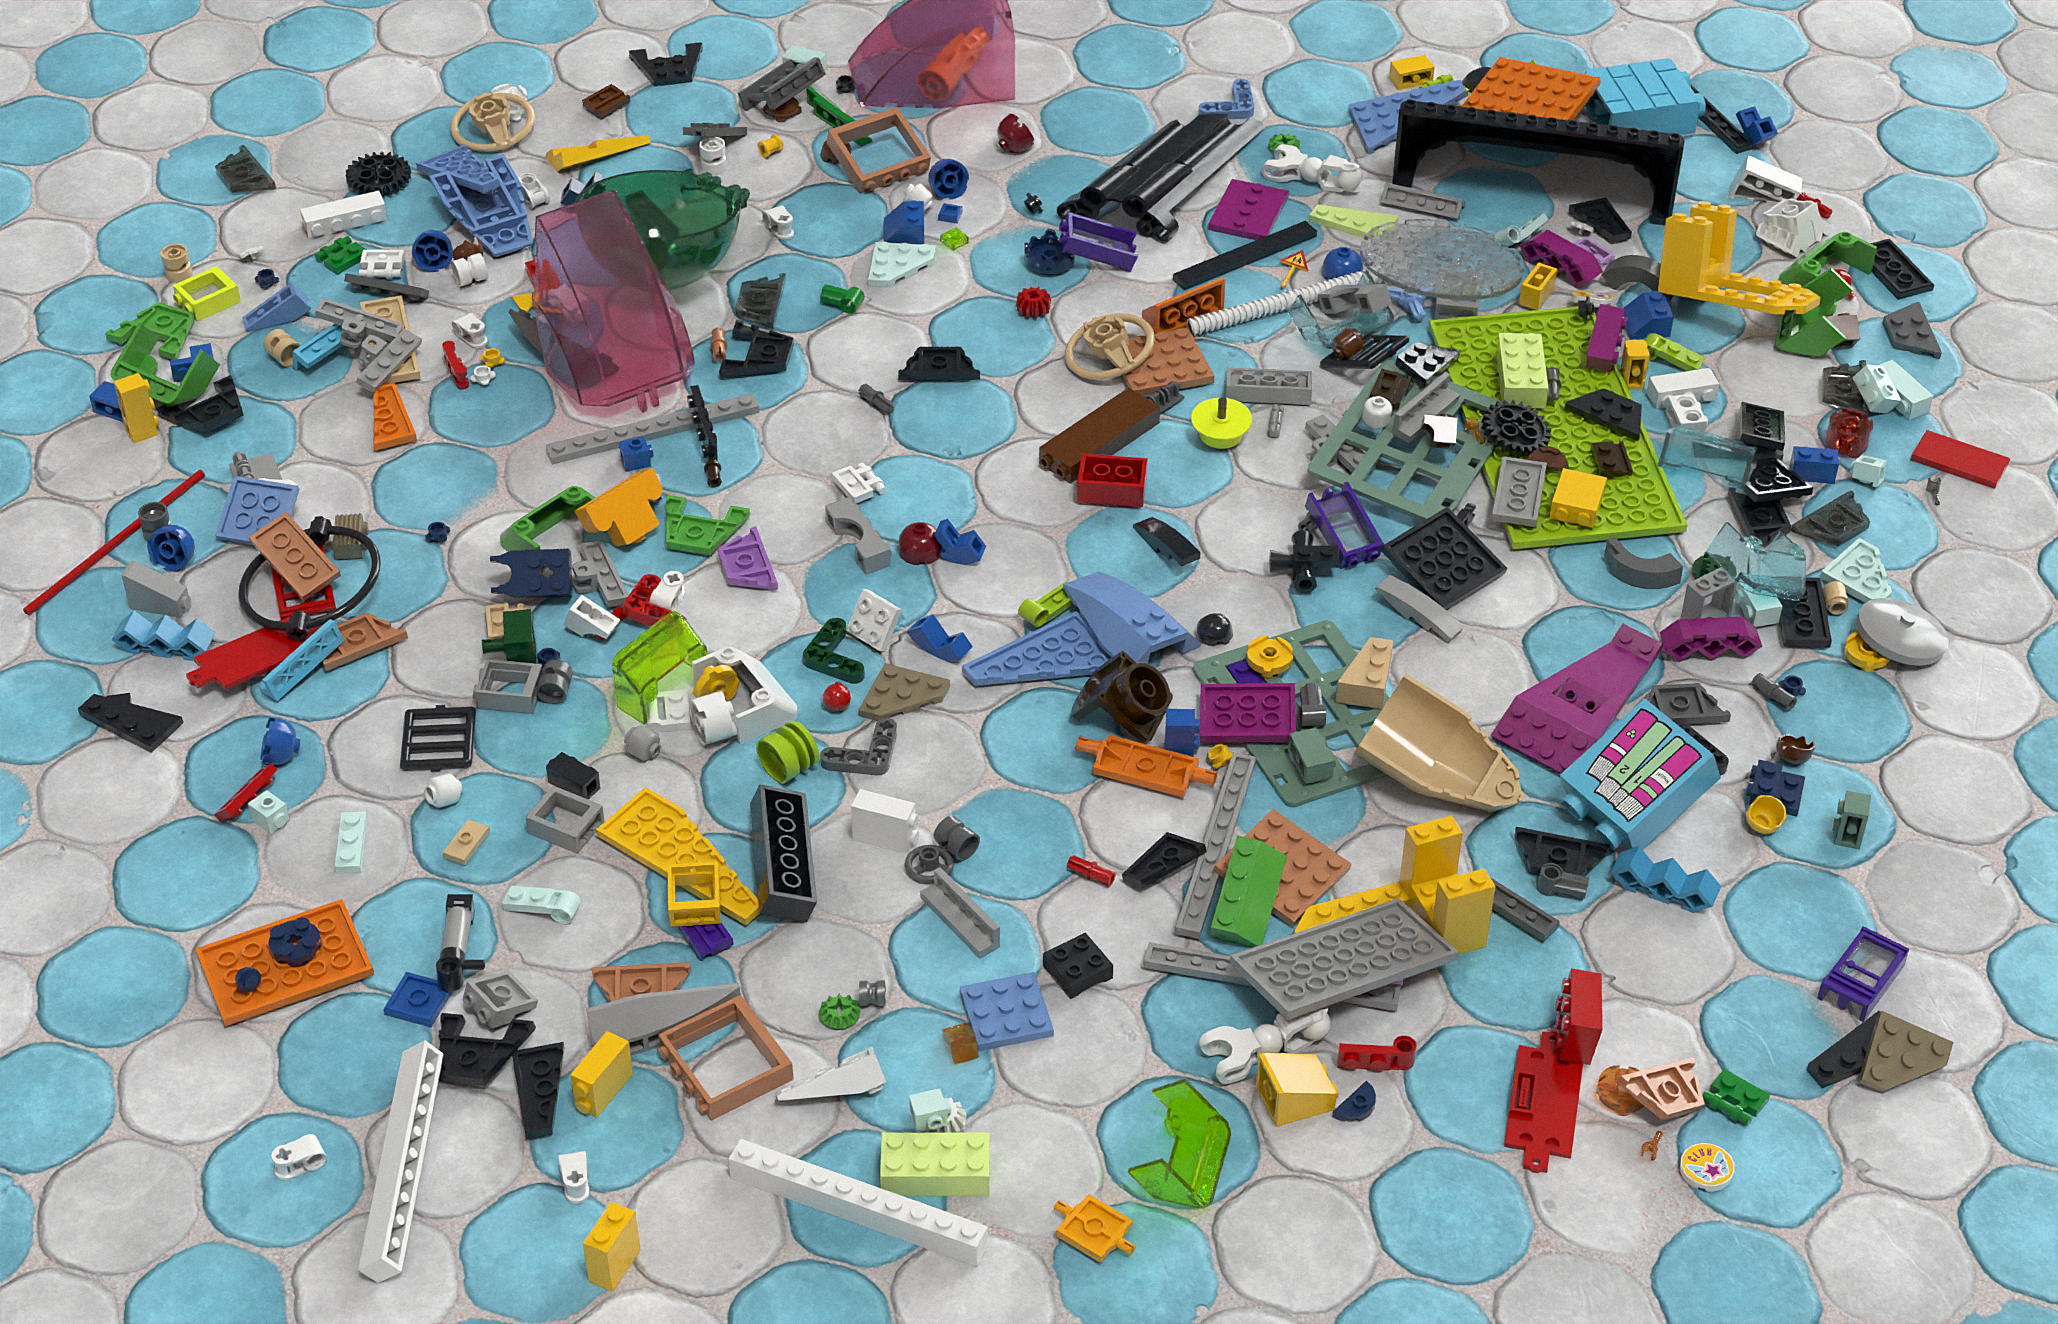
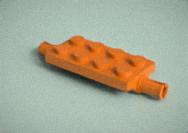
M1108 735L1106 740L1100 739L1099 741L1079 736L1076 742V751L1095 755L1096 761L1093 765V774L1182 798L1185 797L1193 781L1213 787L1217 779V771L1199 768V758L1112 735Z

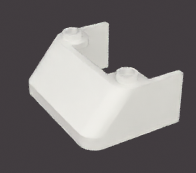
M725 647L692 661L694 688L707 666L727 665L752 690L751 699L754 707L736 715L737 737L740 745L784 726L789 721L797 718L796 703L759 660L736 648Z

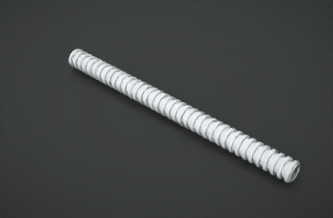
M1401 259L1400 261L1386 263L1372 269L1368 268L1361 272L1357 271L1355 274L1350 273L1349 275L1339 276L1332 280L1318 282L1315 285L1311 284L1303 288L1289 290L1286 293L1282 292L1275 296L1271 295L1269 298L1264 297L1257 301L1253 300L1246 304L1242 303L1240 306L1235 305L1228 309L1224 308L1217 312H1211V314L1206 313L1205 316L1200 315L1193 319L1189 318L1187 319L1186 327L1189 328L1193 337L1196 334L1201 335L1202 332L1207 333L1208 331H1214V329H1223L1226 326L1230 327L1237 323H1243V321L1248 322L1249 319L1254 320L1255 318L1265 317L1272 313L1276 314L1278 311L1283 312L1284 310L1294 309L1301 305L1305 306L1318 302L1317 294L1335 285L1381 284L1397 280L1398 278L1408 277L1410 275V265L1406 259Z

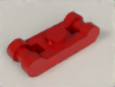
M445 341L442 344L445 364L456 387L460 390L467 389L469 387V381L466 378L467 368L463 365L461 358H457L454 352L456 350L455 343L453 341Z

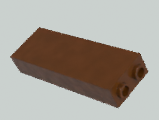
M1128 387L1040 446L1039 464L1071 484L1078 479L1082 453L1114 455L1160 423V406Z

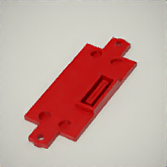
M290 616L279 622H289ZM323 625L309 629L308 636L305 637L304 641L299 642L289 638L286 633L287 631H277L263 627L193 657L194 662L200 668L186 673V678L189 680L190 685L197 688L216 681L227 690L275 669Z
M1554 1031L1542 1032L1540 1048L1519 1045L1504 1147L1524 1150L1523 1169H1527L1532 1173H1547L1550 1155L1571 1159L1583 1064L1559 1060V1049L1555 1048L1558 1032Z

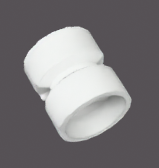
M707 137L701 140L699 146L702 170L708 174L723 172L727 167L724 140L719 137Z
M480 253L471 255L467 258V261L461 258L451 262L452 272L459 287L471 284L472 279L474 281H481L488 278L487 267Z

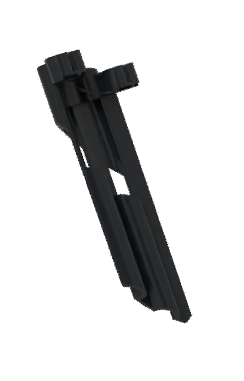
M1229 114L1198 115L1187 125L1180 124L1178 119L1173 120L1111 168L1103 172L1079 193L1069 196L1057 207V214L1061 219H1065L1068 212L1095 219L1099 215L1100 209L1108 202L1122 203V209L1127 215L1139 218L1136 228L1140 234L1147 236L1154 232V236L1159 241L1165 242L1179 230L1177 220L1169 211L1261 132L1264 126L1261 121L1248 118L1243 124H1233L1228 119Z

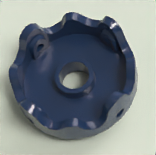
M1053 229L1046 230L1042 237L1032 236L1029 244L1024 243V258L1027 266L1045 275H1053L1068 270L1074 264L1075 255L1067 253V251L1062 253V244L1059 243L1060 239Z

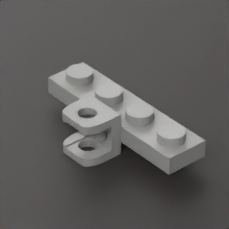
M322 298L315 310V317L342 325L343 332L340 337V343L352 348H358L365 338V333L392 342L403 330L402 323L326 298ZM348 338H353L355 341H349Z
M403 329L387 346L386 341L377 336L369 335L361 343V348L364 351L359 356L360 361L368 365V367L357 377L356 383L375 393L421 345L422 338ZM369 343H375L376 346H370Z
M1324 415L1311 419L1305 424V429L1316 438L1312 442V448L1317 452L1336 427ZM1344 443L1328 467L1337 464L1338 459L1353 472L1365 453L1358 447ZM1315 452V453H1313V454L1311 455V459H1310V460H1312V459L1314 458V456L1316 455L1317 452Z
M603 541L581 543L580 552L585 561L576 562L572 565V570L575 574V577L572 578V585L577 593L595 592L598 587L607 608L624 605L629 594ZM580 583H585L586 585H585V586H580L579 584H580Z

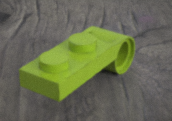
M1655 333L1647 335L1644 340L1647 342V349L1650 354L1649 361L1654 360L1658 356L1686 371L1699 370L1705 360V357Z
M1065 581L1037 601L1031 598L1025 599L1019 606L1018 614L1035 627H1040L1073 605L1063 589V584L1068 582Z

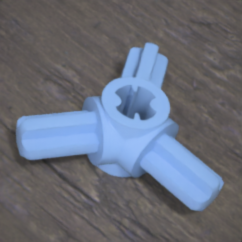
M1430 281L1422 286L1408 284L1402 290L1387 287L1390 292V299L1399 301V305H1402L1404 310L1411 312L1413 318L1420 321L1421 318L1425 317L1422 306L1426 296L1435 292L1437 287L1433 281Z

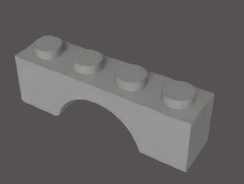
M1386 284L1335 285L1317 294L1324 314H1336L1359 307L1360 313H1375L1392 304L1390 292Z
M850 497L825 505L826 522L836 535H850L860 540L855 545L856 563L865 575L890 566V556H892L890 546L882 541L880 533L873 529L868 517L863 516L858 504H854Z

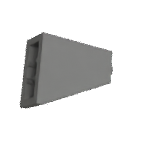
M131 560L121 575L130 609L181 618L191 605V598L185 585L136 561Z

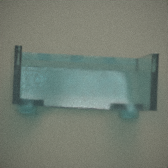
M1367 270L1364 271L1357 285L1376 283ZM1301 294L1297 295L1288 312L1306 342L1327 349L1334 348L1333 339L1345 328H1355L1363 337L1389 328L1394 321V315L1389 306L1375 313H1360L1359 307H1357L1354 312L1355 317L1321 329Z
M1673 424L1666 433L1657 466L1662 467L1664 464L1665 468L1677 470V467L1684 466L1725 477V480L1729 481L1728 485L1744 490L1758 447L1748 446L1741 441Z
M1725 522L1706 552L1746 591L1757 595L1800 601L1805 594V550L1800 545L1793 543L1780 531L1768 549H1765L1762 546L1761 540L1754 536H1750V538L1742 536L1729 522Z

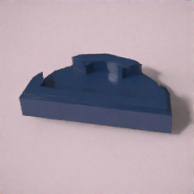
M1366 1080L1333 1110L1332 1117L1340 1121H1345V1119H1358V1121H1362L1369 1117L1375 1109L1376 1093L1373 1086Z

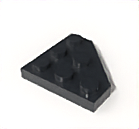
M1770 458L1758 460L1749 481L1745 484L1744 493L1754 502L1764 503L1769 500L1781 501L1785 498H1801L1802 496L1812 495L1814 487L1780 459Z

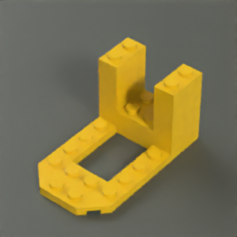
M1700 201L1691 207L1690 217H1687V214L1674 213L1673 216L1666 218L1658 292L1771 314H1785V310H1794L1795 314H1805L1820 305V296L1809 289L1801 288L1800 284L1784 285L1779 280H1769L1768 282L1762 281V278L1757 276L1746 278L1742 277L1740 273H1730L1737 210L1730 209L1731 206L1718 205L1717 207L1711 206L1710 202ZM1719 287H1726V288H1731V289L1719 290L1718 288H1719ZM1738 290L1747 291V292H1753V293L1741 294V293H1738ZM1758 294L1769 295V296H1767V297H1765V298H1762V297H1758Z
M1451 815L1406 827L1399 882L1312 905L1304 912L1294 934L1399 898L1458 950L1459 955L1487 946L1496 886L1485 868L1462 875L1457 874L1463 832Z

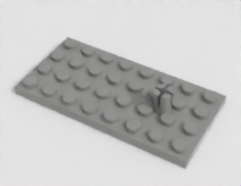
M1397 898L1230 955V964L1289 1020L1458 960L1459 951L1403 901Z

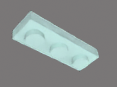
M341 812L335 859L336 874L361 873L367 825L366 812Z

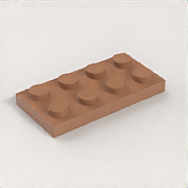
M287 512L249 536L250 542L303 602L341 576L340 571Z

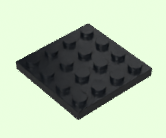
M1448 507L1384 544L1381 552L1420 592L1427 595L1445 610L1499 578L1508 569Z

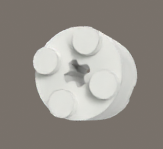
M722 691L690 700L689 712L693 726L696 725L700 731L696 735L702 745L711 744L737 735L736 726L731 719V715H734L733 706L730 701H725Z

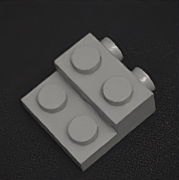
M510 970L467 981L463 995L464 1005L467 1008L472 1007L477 1012L479 1021L487 1023L491 1028L509 1024L514 1019L515 1014L535 1009L538 1003V999Z

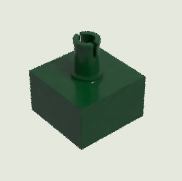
M531 609L504 611L503 638L482 639L483 654L504 652L507 661L537 664L536 641Z

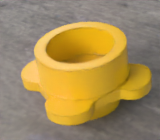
M496 348L487 349L480 356V360L484 361L485 366L490 368L505 362V358L501 357L500 351Z
M1217 744L1208 752V761L1212 762V766L1217 769L1227 764L1232 758L1233 753L1228 751L1227 745Z

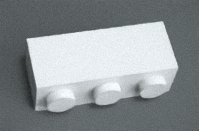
M1710 368L1649 377L1647 395L1655 409L1667 408L1668 396L1694 394L1697 402L1714 401L1717 398L1719 382Z

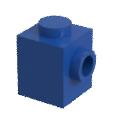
M645 437L619 442L620 458L625 472L651 467L650 458L654 457L651 444L647 445Z

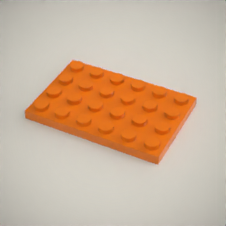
M1499 57L1461 107L1574 120L1599 87L1601 81L1600 77Z
M343 899L195 948L198 960L225 1026L375 975L372 964ZM304 917L318 928L322 944L315 951V957L310 961L300 965H288L287 961L280 960L278 962L272 957L268 942L270 930L273 927ZM294 940V941H292V942H290V943H293L294 945H297V944H298V940ZM252 967L261 974L260 984L251 992H242L236 986L235 976L240 969Z

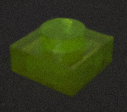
M955 227L941 234L940 241L953 251L968 244L969 237Z

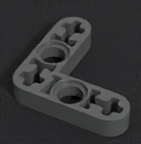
M883 718L877 721L869 751L838 747L823 749L820 753L822 768L829 771L876 776L887 773L896 742L897 723L890 718ZM885 729H888L887 735H883ZM880 744L888 745L885 749H878L876 746ZM878 758H881L880 764L877 765ZM851 759L861 760L857 764H852L848 762Z

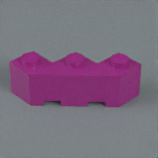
M1548 229L1533 235L1519 245L1529 263L1542 258L1546 265L1556 268L1557 273L1565 270L1575 288L1589 283L1603 273L1594 254Z
M1743 616L1679 619L1659 632L1665 652L1678 662H1681L1697 650L1712 661L1730 648L1745 659L1763 647L1757 628Z

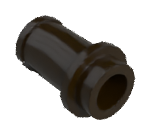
M716 460L707 461L704 465V471L708 479L707 483L713 488L718 487L722 483L720 477L721 464Z

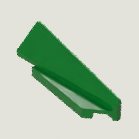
M811 86L807 87V103L813 107L816 117L833 128L856 121L844 113L826 95ZM870 136L854 140L861 147L873 141Z

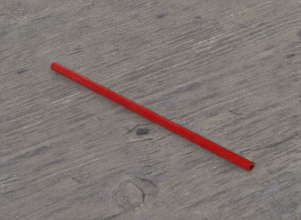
M198 470L159 502L164 503L166 506L170 505L204 478L205 473L202 470ZM139 518L23 608L24 613L30 616L141 528Z

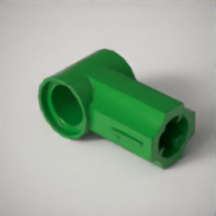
M827 284L823 286L820 295V301L840 306L848 314L855 313L865 299V295L860 288L851 287L849 290Z

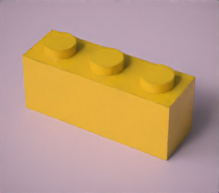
M139 373L113 381L125 430L132 442L137 443L158 435L156 426L159 425L156 414L152 411L155 409L153 399L148 394L151 392L148 381L143 380Z

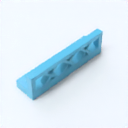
M333 324L293 351L292 367L296 371L303 366L309 369L343 346L340 343V337L343 332L342 325Z
M329 619L262 679L263 684L259 687L262 693L278 701L345 640L335 622Z

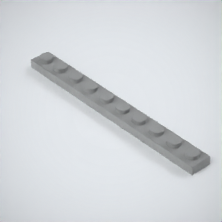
M752 393L705 405L709 421L712 424L759 413V405ZM691 408L546 444V452L551 463L556 464L619 448V442L640 437H645V440L648 441L696 429L698 425L693 424L691 412L694 411Z
M1233 752L1203 842L1207 852L1198 857L1176 924L1175 934L1197 939L1201 937L1220 878L1213 871L1214 866L1228 853L1255 769L1257 758L1255 756Z
M1151 942L1148 944L1144 968L1252 986L1230 964V956ZM1388 984L1340 1002L1397 1011L1401 985Z

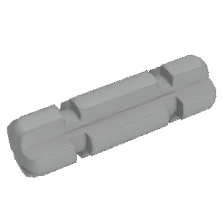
M1274 404L1272 406L1268 433L1270 437L1278 438L1280 436L1284 407L1281 404Z

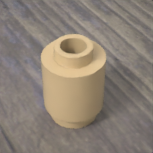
M1832 581L1824 585L1823 594L1826 609L1833 615L1845 613L1849 601L1844 584Z

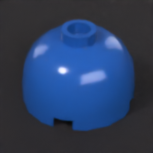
M942 159L931 167L928 174V182L930 188L939 197L955 199L961 196L967 189L966 185L969 180V174L962 163L954 159Z
M438 230L424 231L416 237L413 243L412 257L419 268L428 272L439 271L438 269L446 268L452 260L453 246L451 240L446 234Z
M1339 247L1333 249L1324 259L1322 267L1323 277L1332 280L1333 278L1349 275L1350 273L1355 274L1357 271L1361 272L1363 270L1362 258L1351 248Z
M166 525L152 532L147 548L152 561L156 565L159 563L165 566L163 569L166 571H176L184 567L192 559L195 544L193 537L185 528L178 525Z
M269 717L266 728H269V731H266L263 737L260 760H262L261 764L264 765L272 763L274 766H279L288 762L293 752L298 753L300 739L296 738V731L292 724L280 718Z

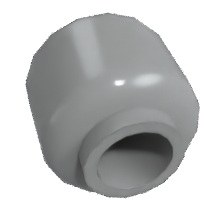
M643 725L636 728L632 727L625 736L624 743L626 744L627 752L640 760L646 761L651 757H656L661 750L659 735Z

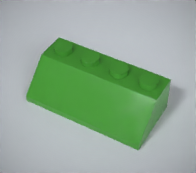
M1237 835L1211 924L1213 938L1250 947H1257L1263 944L1286 864V855L1262 841Z

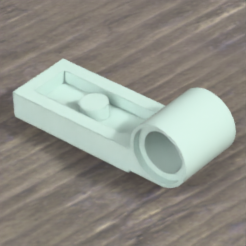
M1542 213L1531 218L1520 228L1512 225L1496 232L1494 236L1496 245L1501 249H1505L1520 241L1521 243L1532 237L1531 233L1534 234L1543 228L1542 224L1548 220L1546 214Z
M511 886L501 904L504 911L550 914L556 922L569 924L581 900L577 894L567 890Z

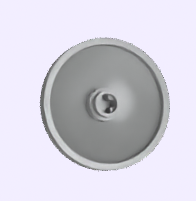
M1891 598L1873 599L1861 607L1856 617V627L1862 639L1878 653L1900 663L1918 666L1930 665L1939 661L1948 647V636L1943 626L1925 610L1905 601Z

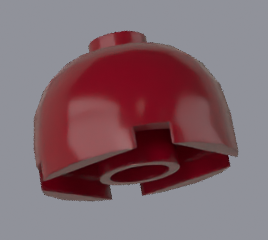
M1009 113L998 126V144L1003 150L1008 149L1010 152L1021 153L1034 145V137L1024 123L1021 125L1017 122L1019 118L1013 113Z
M916 522L906 526L899 535L898 541L901 559L912 565H919V562L926 561L927 564H931L938 560L941 556L942 545L934 536L937 529L925 522Z

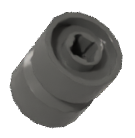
M149 502L144 504L138 511L144 539L147 542L150 540L152 532L163 526L171 525L168 509L164 503Z
M561 660L546 662L536 688L537 696L549 704L562 703L566 699L572 680V667Z
M953 815L944 818L934 831V840L959 861L971 857L980 843L978 834L969 827H964V823Z

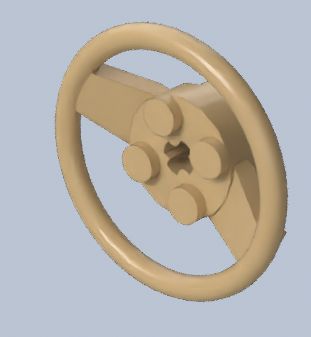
M485 92L478 97L477 95L474 96V99L458 109L451 120L450 130L452 137L460 146L465 144L467 149L477 152L498 151L515 145L528 135L534 125L535 113L531 104L518 95ZM507 101L519 104L527 113V121L524 127L511 138L507 126L510 124V110ZM468 111L470 112L473 125L480 129L481 133H488L494 142L493 144L473 143L465 140L460 135L458 125L461 118Z
M1119 313L1104 315L1098 318L1095 316L1092 318V321L1084 322L1083 326L1068 341L1065 349L1066 363L1075 374L1087 379L1103 380L1121 376L1138 367L1149 356L1155 342L1154 331L1146 320L1136 315ZM1124 322L1138 325L1146 334L1145 346L1134 359L1128 350V334ZM1084 336L1089 351L1094 355H1098L1100 359L1109 358L1116 368L1107 371H1091L1081 368L1073 358L1076 344Z

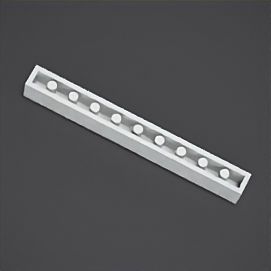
M425 1040L402 1052L358 1268L360 1272L377 1283L402 1272L443 1059V1053Z
M740 1139L729 1157L730 1178L967 1264L977 1267L988 1247V1226L749 1141Z

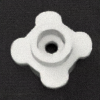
M516 104L508 105L510 110L509 120L520 121L524 110L520 109V106Z
M482 365L474 369V375L470 379L472 382L488 385L490 380L496 377V373L491 371L490 367Z

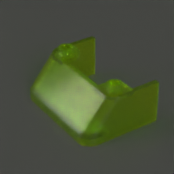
M671 611L622 648L613 658L612 671L617 708L643 725L647 723L646 705L654 701L658 695L657 682L682 662L692 667V661L708 655L706 645L683 615L676 611Z
M1187 1079L1154 1088L1152 1094L1168 1109L1165 1117V1127L1175 1138L1169 1163L1167 1164L1161 1158L1131 1167L1127 1173L1156 1200L1197 1209L1210 1206L1214 1199L1231 1138L1230 1125Z

